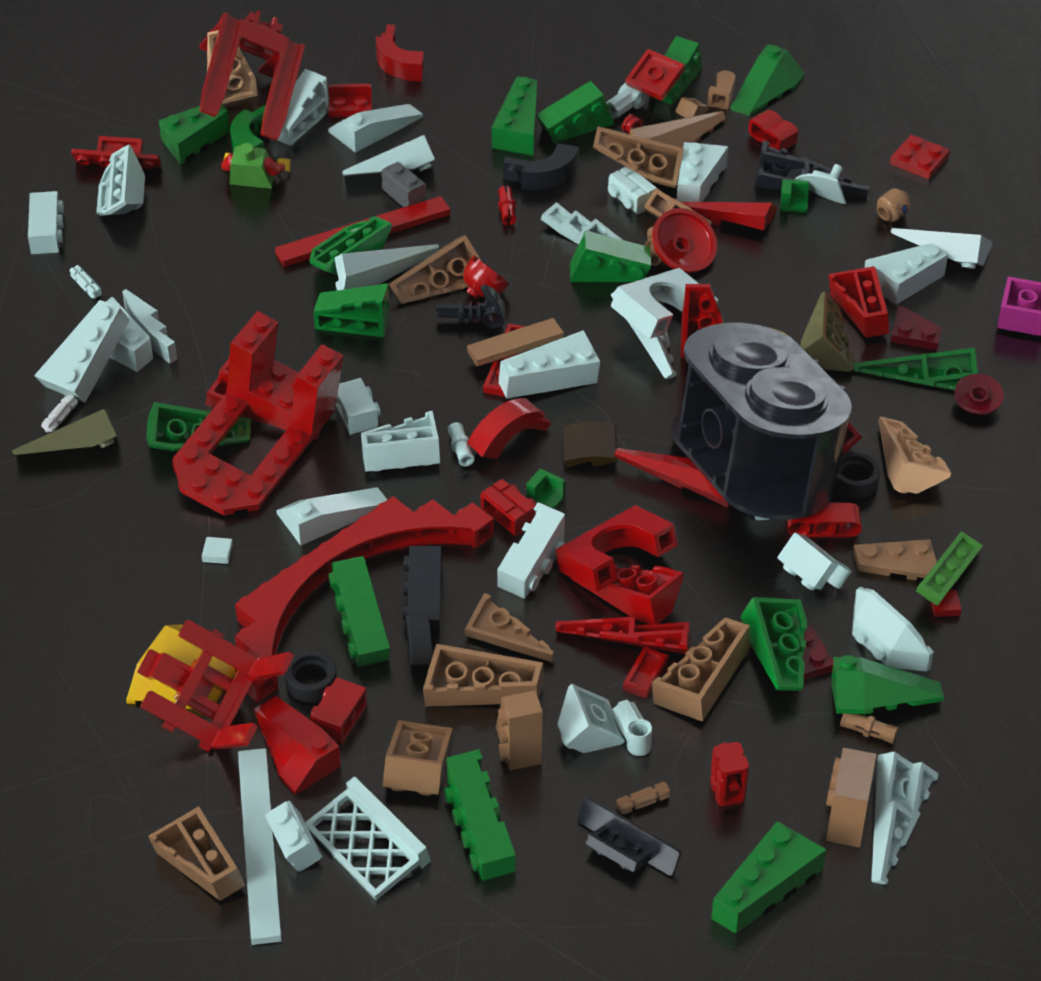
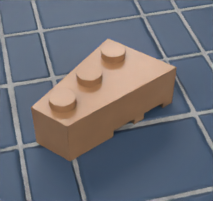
M536 691L502 697L496 724V731L501 743L499 744L501 760L507 761L509 770L542 764L543 712Z
M843 748L841 758L835 757L826 806H831L826 841L860 848L876 754Z
M199 806L148 836L158 855L218 900L224 899L245 886L238 868Z

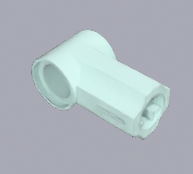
M624 83L619 89L618 94L606 102L612 119L621 116L632 107L639 109L646 100V94Z
M628 699L619 702L612 709V715L627 740L628 751L637 756L649 753L652 747L651 724L643 719L634 702H629Z

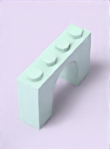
M677 268L619 286L614 292L611 307L651 339L666 334L673 314L657 301L673 305L682 312L685 284L699 283L683 270Z

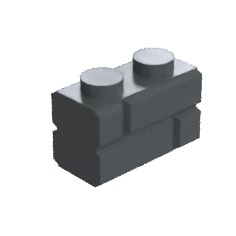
M400 162L383 168L381 171L383 179L382 189L400 205L407 207L427 200L425 194L426 184Z

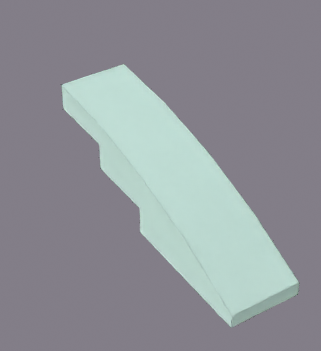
M557 202L544 212L541 217L543 222L578 245L585 230L621 239L597 219L590 222L577 211L571 214Z
M127 289L122 291L126 312L150 337L152 350L169 364L176 361L175 342L167 337L166 326L159 322L157 310Z

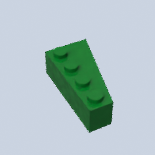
M480 749L447 757L448 787H444V793L447 803H452L454 806L452 813L456 826L461 825L462 827L461 837L463 845L471 850L470 861L474 871H479L481 879L484 881L515 872V852L504 821L499 822L501 821L499 805L496 797L492 798L487 771L481 772L482 755Z
M777 821L713 898L711 919L734 933L739 932L761 916L767 907L773 903H779L789 891L794 888L798 889L811 875H817L824 868L826 849Z

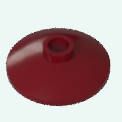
M970 374L961 378L956 384L954 391L955 399L959 406L965 411L977 415H986L996 411L1001 406L1004 398V392L999 382L985 374Z

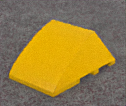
M182 624L165 625L141 657L134 672L126 699L127 703L136 704V701H143L148 691H153L175 703L176 699H174L177 691L155 679L149 680L137 671L149 649H153L158 653L165 652L191 666L194 659L199 658L202 650L178 636L183 626ZM214 656L212 657L209 666L234 679L236 675L235 668ZM213 687L208 699L217 703L224 693Z

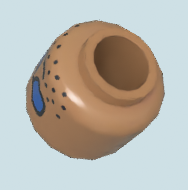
M897 188L890 189L877 201V213L886 221H898L910 210L909 195Z

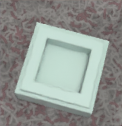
M206 537L202 562L228 564L233 546L232 539Z

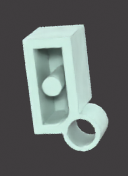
M798 533L793 534L777 557L784 563L783 568L794 576L798 574L802 578L801 583L813 591L815 588L821 590L826 582L840 589L852 572L846 565L835 560L807 536Z

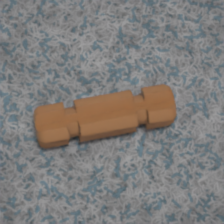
M660 782L654 785L655 788L650 786L631 793V797L626 795L618 798L616 805L621 814L631 812L632 808L636 810L655 803L656 799L660 801L670 796V789L666 782Z

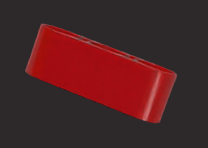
M829 503L823 510L811 516L788 519V532L792 536L794 533H798L807 537H855L862 531L860 508L854 503Z

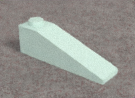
M410 104L356 113L330 127L328 130L330 134L356 153L421 119L423 114Z
M423 135L345 169L342 173L344 176L381 173L383 168L396 162H400L410 171L418 168L421 172L432 167L431 162L435 159Z
M895 228L891 230L892 234L919 246L932 243L948 254V259L962 264L961 267L967 269H975L976 265L983 266L992 247V241L981 235Z
M377 487L299 500L276 511L298 543L303 545L356 522L361 516L368 514L380 503L387 501V499Z

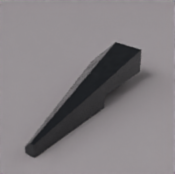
M763 140L754 188L782 190L783 179L795 180L800 175L812 174L814 170L830 174L832 169L804 157H801V159L788 154V150L782 148L779 151L770 147L769 142ZM848 176L845 178L838 177L837 180L843 195L868 196L869 185L860 186L853 183L852 178Z

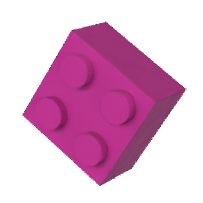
M1007 277L997 328L1041 336V282Z

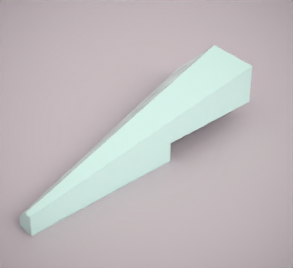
M439 244L340 254L335 257L339 281L335 282L337 290L378 285L437 252Z
M629 322L664 378L670 379L675 377L677 373L671 366V363L674 361L671 354L668 355L667 351L670 347L668 332L666 331V334L649 339Z
M896 752L878 755L872 862V882L877 884H887L888 879L886 876L891 866L897 864L898 858L896 855L900 847L906 845L921 814L918 809L922 801L928 799L930 795L928 789L931 782L936 781L939 774L924 763L913 764Z

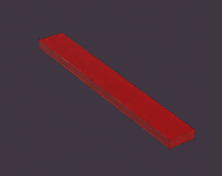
M439 196L378 215L377 217L392 224L389 233L392 234L449 216L450 208L443 198ZM352 224L275 247V254L284 267L308 260L311 257L313 248Z

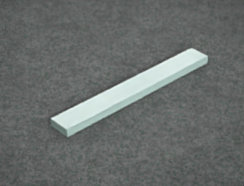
M266 748L238 751L252 945L281 942L273 831L265 817L271 811Z

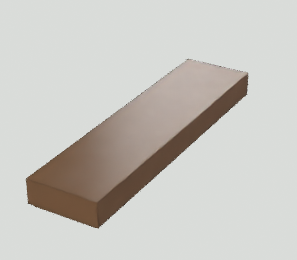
M554 318L467 345V352L476 366H481L564 338V332Z

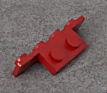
M99 136L97 151L72 149L71 151L75 162L79 164L89 165L90 163H96L108 167L111 163L109 161L111 155L129 144L141 167L153 170L162 166L158 155L142 154L144 142L142 139Z

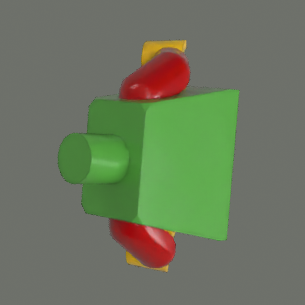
M244 143L241 146H236L233 154L225 153L221 167L224 171H230L231 185L271 189L274 176L284 171H290V159H277L276 163L269 157L267 150L253 148L252 144Z

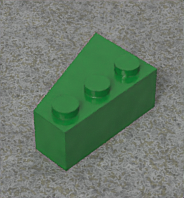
M221 105L216 117L200 112V106L159 120L161 141L180 164L186 162L185 158L190 154L196 155L199 153L200 148L205 144L211 145L230 132L228 111L223 105Z
M585 230L570 262V282H635L645 279L651 267L650 247Z

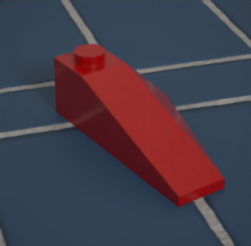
M685 284L680 331L681 359H685L684 346L686 340L694 332L711 325L724 323L710 284Z
M614 564L617 581L598 592L572 579L630 617H635V620L648 624H658L672 613L684 574L683 572L661 566H654L653 570H641L640 565H632L630 568L621 569L617 568V565Z
M277 696L253 709L262 735L268 745L271 758H273L278 776L295 795L341 767L339 745L321 727Z

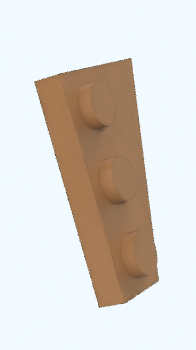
M930 539L854 545L853 549L857 569L861 572L886 576L895 573L907 575V579L917 581V577L925 578L937 563Z

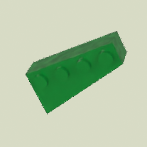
M516 77L492 125V148L534 156L537 80L527 77Z
M364 556L332 562V573H329V581L335 594L337 610L342 616L341 623L344 635H348L350 640L348 649L351 659H356L358 667L388 661L390 658V647Z

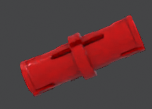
M505 186L500 187L498 190L500 198L498 207L500 212H502V222L505 225H508L507 219H509L510 225L516 222V201L513 199L512 188L507 186V192H505Z

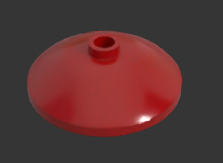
M683 208L671 209L663 213L654 224L652 230L654 249L660 259L672 269L680 268L685 273H696L705 269L714 260L717 252L716 235L711 225L698 213Z

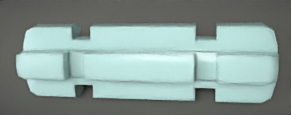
M76 265L70 269L71 277L91 298L95 299L97 296L100 297L102 295L101 287L95 283L81 266Z

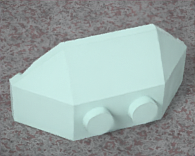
M128 144L111 155L109 159L111 163L105 169L99 183L97 214L99 216L126 214L138 209L143 204L145 174L132 147Z
M863 587L856 589L852 635L856 641L863 644L872 652L876 659L881 660L887 666L925 672L930 670L934 651L930 646L925 645L922 636L914 626L874 590L864 589Z

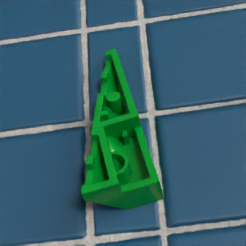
M975 348L853 363L854 371L950 390H955L956 384L961 378L970 374H978Z

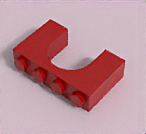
M634 505L555 549L559 571L598 592L617 581L614 560L604 553L615 548L631 546L641 548L659 557L678 546L674 524Z

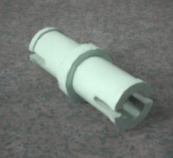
M452 423L448 427V433L452 440V450L457 454L461 466H469L474 462V456L470 449L471 446L467 444L469 438L465 435L461 423Z

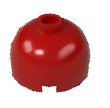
M475 255L464 269V282L469 287L467 292L476 299L480 296L485 298L481 291V286L485 284L492 287L499 296L510 285L509 282Z

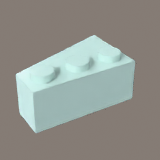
M539 502L534 508L536 515L531 524L526 522L522 528L525 534L519 544H512L497 569L498 587L524 599L531 590L534 591L537 588L541 577L550 572L553 562L557 559L555 549L566 544L564 543L565 514Z

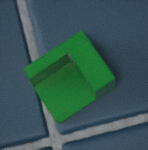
M782 180L780 211L807 212L809 181Z
M541 468L526 483V498H532L536 504L539 502L556 509L565 499L566 481Z

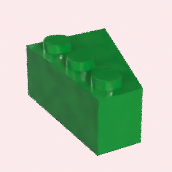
M678 36L675 37L664 56L684 64L685 70L663 99V102L673 104L703 70L702 53H700L699 43Z
M592 81L536 114L542 130L553 143L597 130V127L603 128L614 124L604 95Z
M388 283L320 293L313 311L315 329L384 337L390 320Z

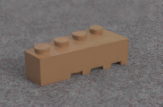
M436 644L423 687L425 707L501 704L502 697L534 690L539 699L544 681L543 663Z

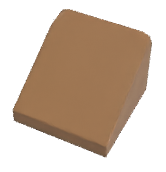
M683 97L679 102L676 112L685 118L702 115L709 108L695 98Z

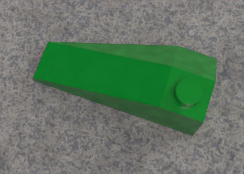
M753 597L741 614L742 623L750 625V644L776 690L801 691L803 689L805 665L803 651L806 648L804 632L807 629V619L801 600Z
M845 655L833 658L831 685L837 714L873 713V708L886 706L887 710L897 709V704L901 703L917 706L944 701L941 683L861 657Z

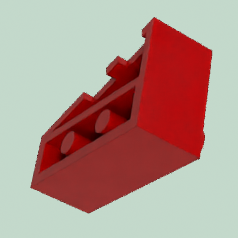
M875 266L828 274L830 295L866 338L889 334L888 312Z

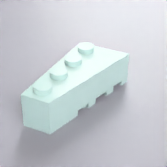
M99 300L34 376L45 387L64 395L72 394L75 399L85 403L130 319L119 307Z

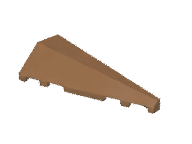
M719 111L630 129V135L683 148L684 142H698L704 133L712 132L714 126L720 122L724 123L726 118L724 112Z

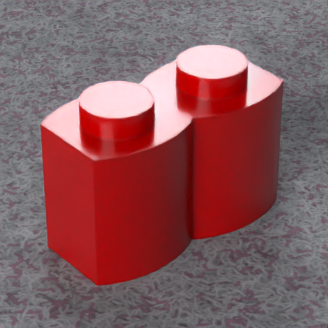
M766 110L749 120L748 133L759 142L767 141L770 147L781 151L782 148L787 149L797 143L799 130L791 122L783 120L775 111Z

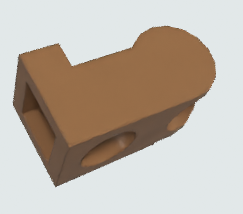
M720 71L717 74L716 87L710 86L708 107L729 110L734 94L735 74L733 72Z

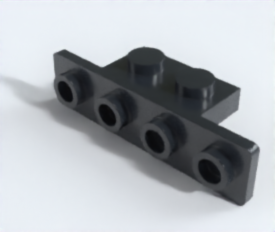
M586 797L583 800L577 821L594 831L589 834L586 845L595 849L598 854L617 862L623 869L632 872L649 863L669 876L675 873L682 854L680 849L590 797Z

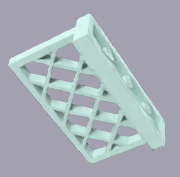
M354 776L346 783L348 789L305 822L310 833L377 900L418 865L423 868L431 860L427 848ZM347 800L354 805L353 813H339V807ZM323 820H332L331 831H318L315 826ZM337 820H352L351 831H336ZM357 820H369L372 823L371 831H356ZM335 838H350L349 849H336L334 847ZM355 838H370L369 849H354ZM375 838H387L389 840V849H374ZM353 856H368L367 866L353 867ZM373 856H388L387 867H372ZM393 856H405L409 860L403 867H392ZM386 874L385 882L375 889L370 884V875Z

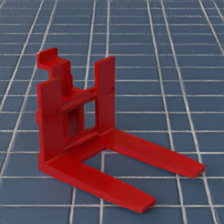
M259 10L256 13L250 12L244 20L232 18L225 12L217 25L209 31L218 30L202 90L200 112L213 117L217 116L226 94L239 46L242 51L266 60L259 67L258 72L273 79L263 114L261 135L276 141L280 136L287 117L305 45L291 42L285 35L280 34L283 24L277 22L278 18L274 17L269 23L260 21L262 12ZM208 34L207 37L199 45V49L204 50L206 52Z

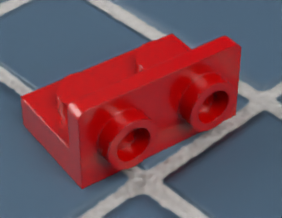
M330 84L328 86L329 117H350L359 112L372 110L371 84Z

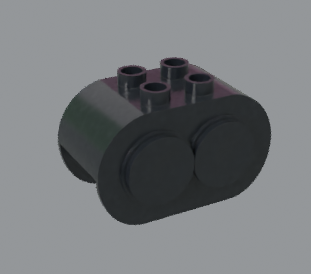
M721 323L694 332L686 340L684 346V357L689 363L682 410L673 420L671 435L675 443L731 506L744 513L766 519L788 520L804 518L823 510L833 498L851 414V401L845 387L837 384L822 369L820 362L814 357L811 358L795 340L777 330L749 323Z

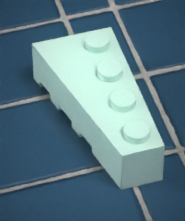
M583 330L502 360L498 383L506 399L594 384L598 380L600 360Z

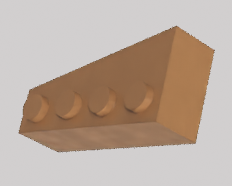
M725 617L702 637L703 641L698 646H692L679 663L674 662L667 668L668 672L662 678L657 677L652 682L654 704L703 721L751 648L750 625Z

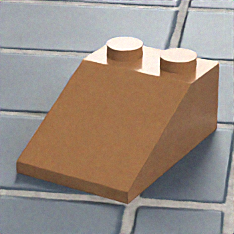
M398 720L385 758L383 787H390L395 791H417L422 795H438L443 780L453 728Z

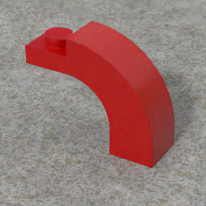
M387 24L386 32L382 33L381 37L376 36V53L379 66L393 77L422 82L424 52L408 51L397 47L395 25Z
M526 398L513 399L491 411L476 427L467 444L482 457L498 459L505 445L515 434L528 428L547 431L551 422L544 417L545 413L541 409L535 407Z

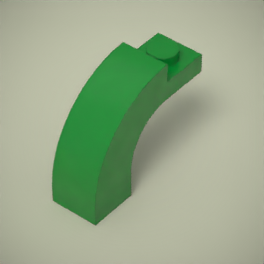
M266 105L252 113L245 109L234 118L230 128L233 153L236 146H241L244 143L252 144L253 148L264 149L263 141L257 138L256 135L261 133Z

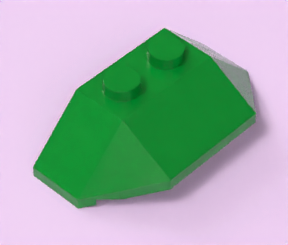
M374 216L369 218V221H361L347 226L312 249L309 259L310 264L338 276L335 257L346 253L382 250L392 224Z

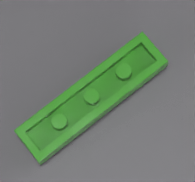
M961 531L920 583L916 592L938 606L979 553L983 545Z

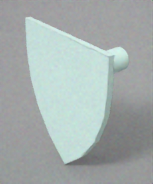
M835 164L830 174L814 170L812 174H804L795 178V180L809 181V190L829 200L846 204L842 189L837 180L843 169L840 165Z

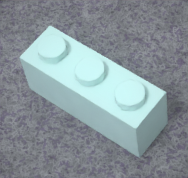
M57 191L30 193L28 240L31 254L58 253L59 243H63L62 229H60L63 228V216L60 214H64L63 200L58 199Z

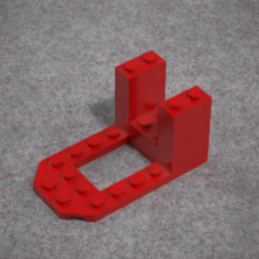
M259 311L253 315L231 342L226 394L173 457L172 464L177 475L180 492L222 515L234 514V511L248 509V511L259 510L336 409L344 355L322 344L300 372L293 370L274 360L279 322ZM246 410L286 430L252 475L211 455Z

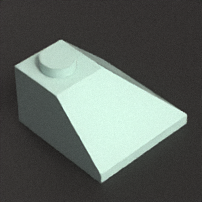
M571 684L568 687L557 724L564 745L570 749L573 748L582 753H587L624 743L625 740L612 715L609 700Z

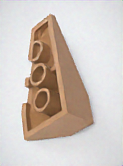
M597 127L593 148L653 183L672 188L676 187L684 148Z
M463 235L388 285L400 304L467 288L468 286L464 282L463 277L464 269L474 255L479 259L480 257L467 236Z

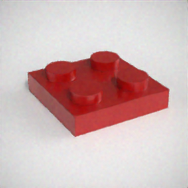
M647 49L625 79L627 86L663 101L684 72L685 67L684 64Z
M910 135L891 156L890 164L930 179L949 157L950 149L918 136Z

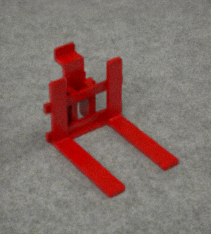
M186 620L178 636L202 650L199 658L194 659L191 666L165 652L158 653L153 649H149L137 672L149 680L155 679L177 691L174 696L176 701L173 703L153 691H148L140 707L164 720L165 722L162 727L170 732H173L176 727L200 740L201 742L198 747L207 752L211 748L224 749L248 746L258 725L247 723L230 726L252 682L284 675L294 654L286 652L259 659L258 656L260 654L251 649L246 652L224 640V634L216 629L210 632L193 621ZM213 656L238 670L234 679L209 666ZM213 687L225 693L220 705L208 699ZM186 706L212 719L211 723L186 710Z

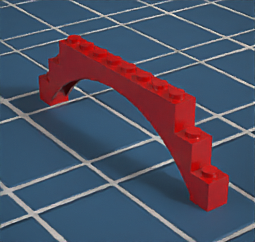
M393 496L235 603L237 621L245 627L235 635L236 646L246 652L249 649L260 654L258 656L259 659L276 655L282 634L291 617L307 597L329 579V573H332V562L364 556V559L391 550L427 544L471 545L476 549L494 536V518L473 502L453 515L433 499L413 512ZM277 676L253 681L247 694L259 703L279 689Z

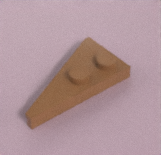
M483 594L465 628V636L546 661H553L555 657L554 651L549 648L548 644L543 640L539 642L530 634L528 627L517 618L512 617L504 607L500 609L491 601L489 594Z

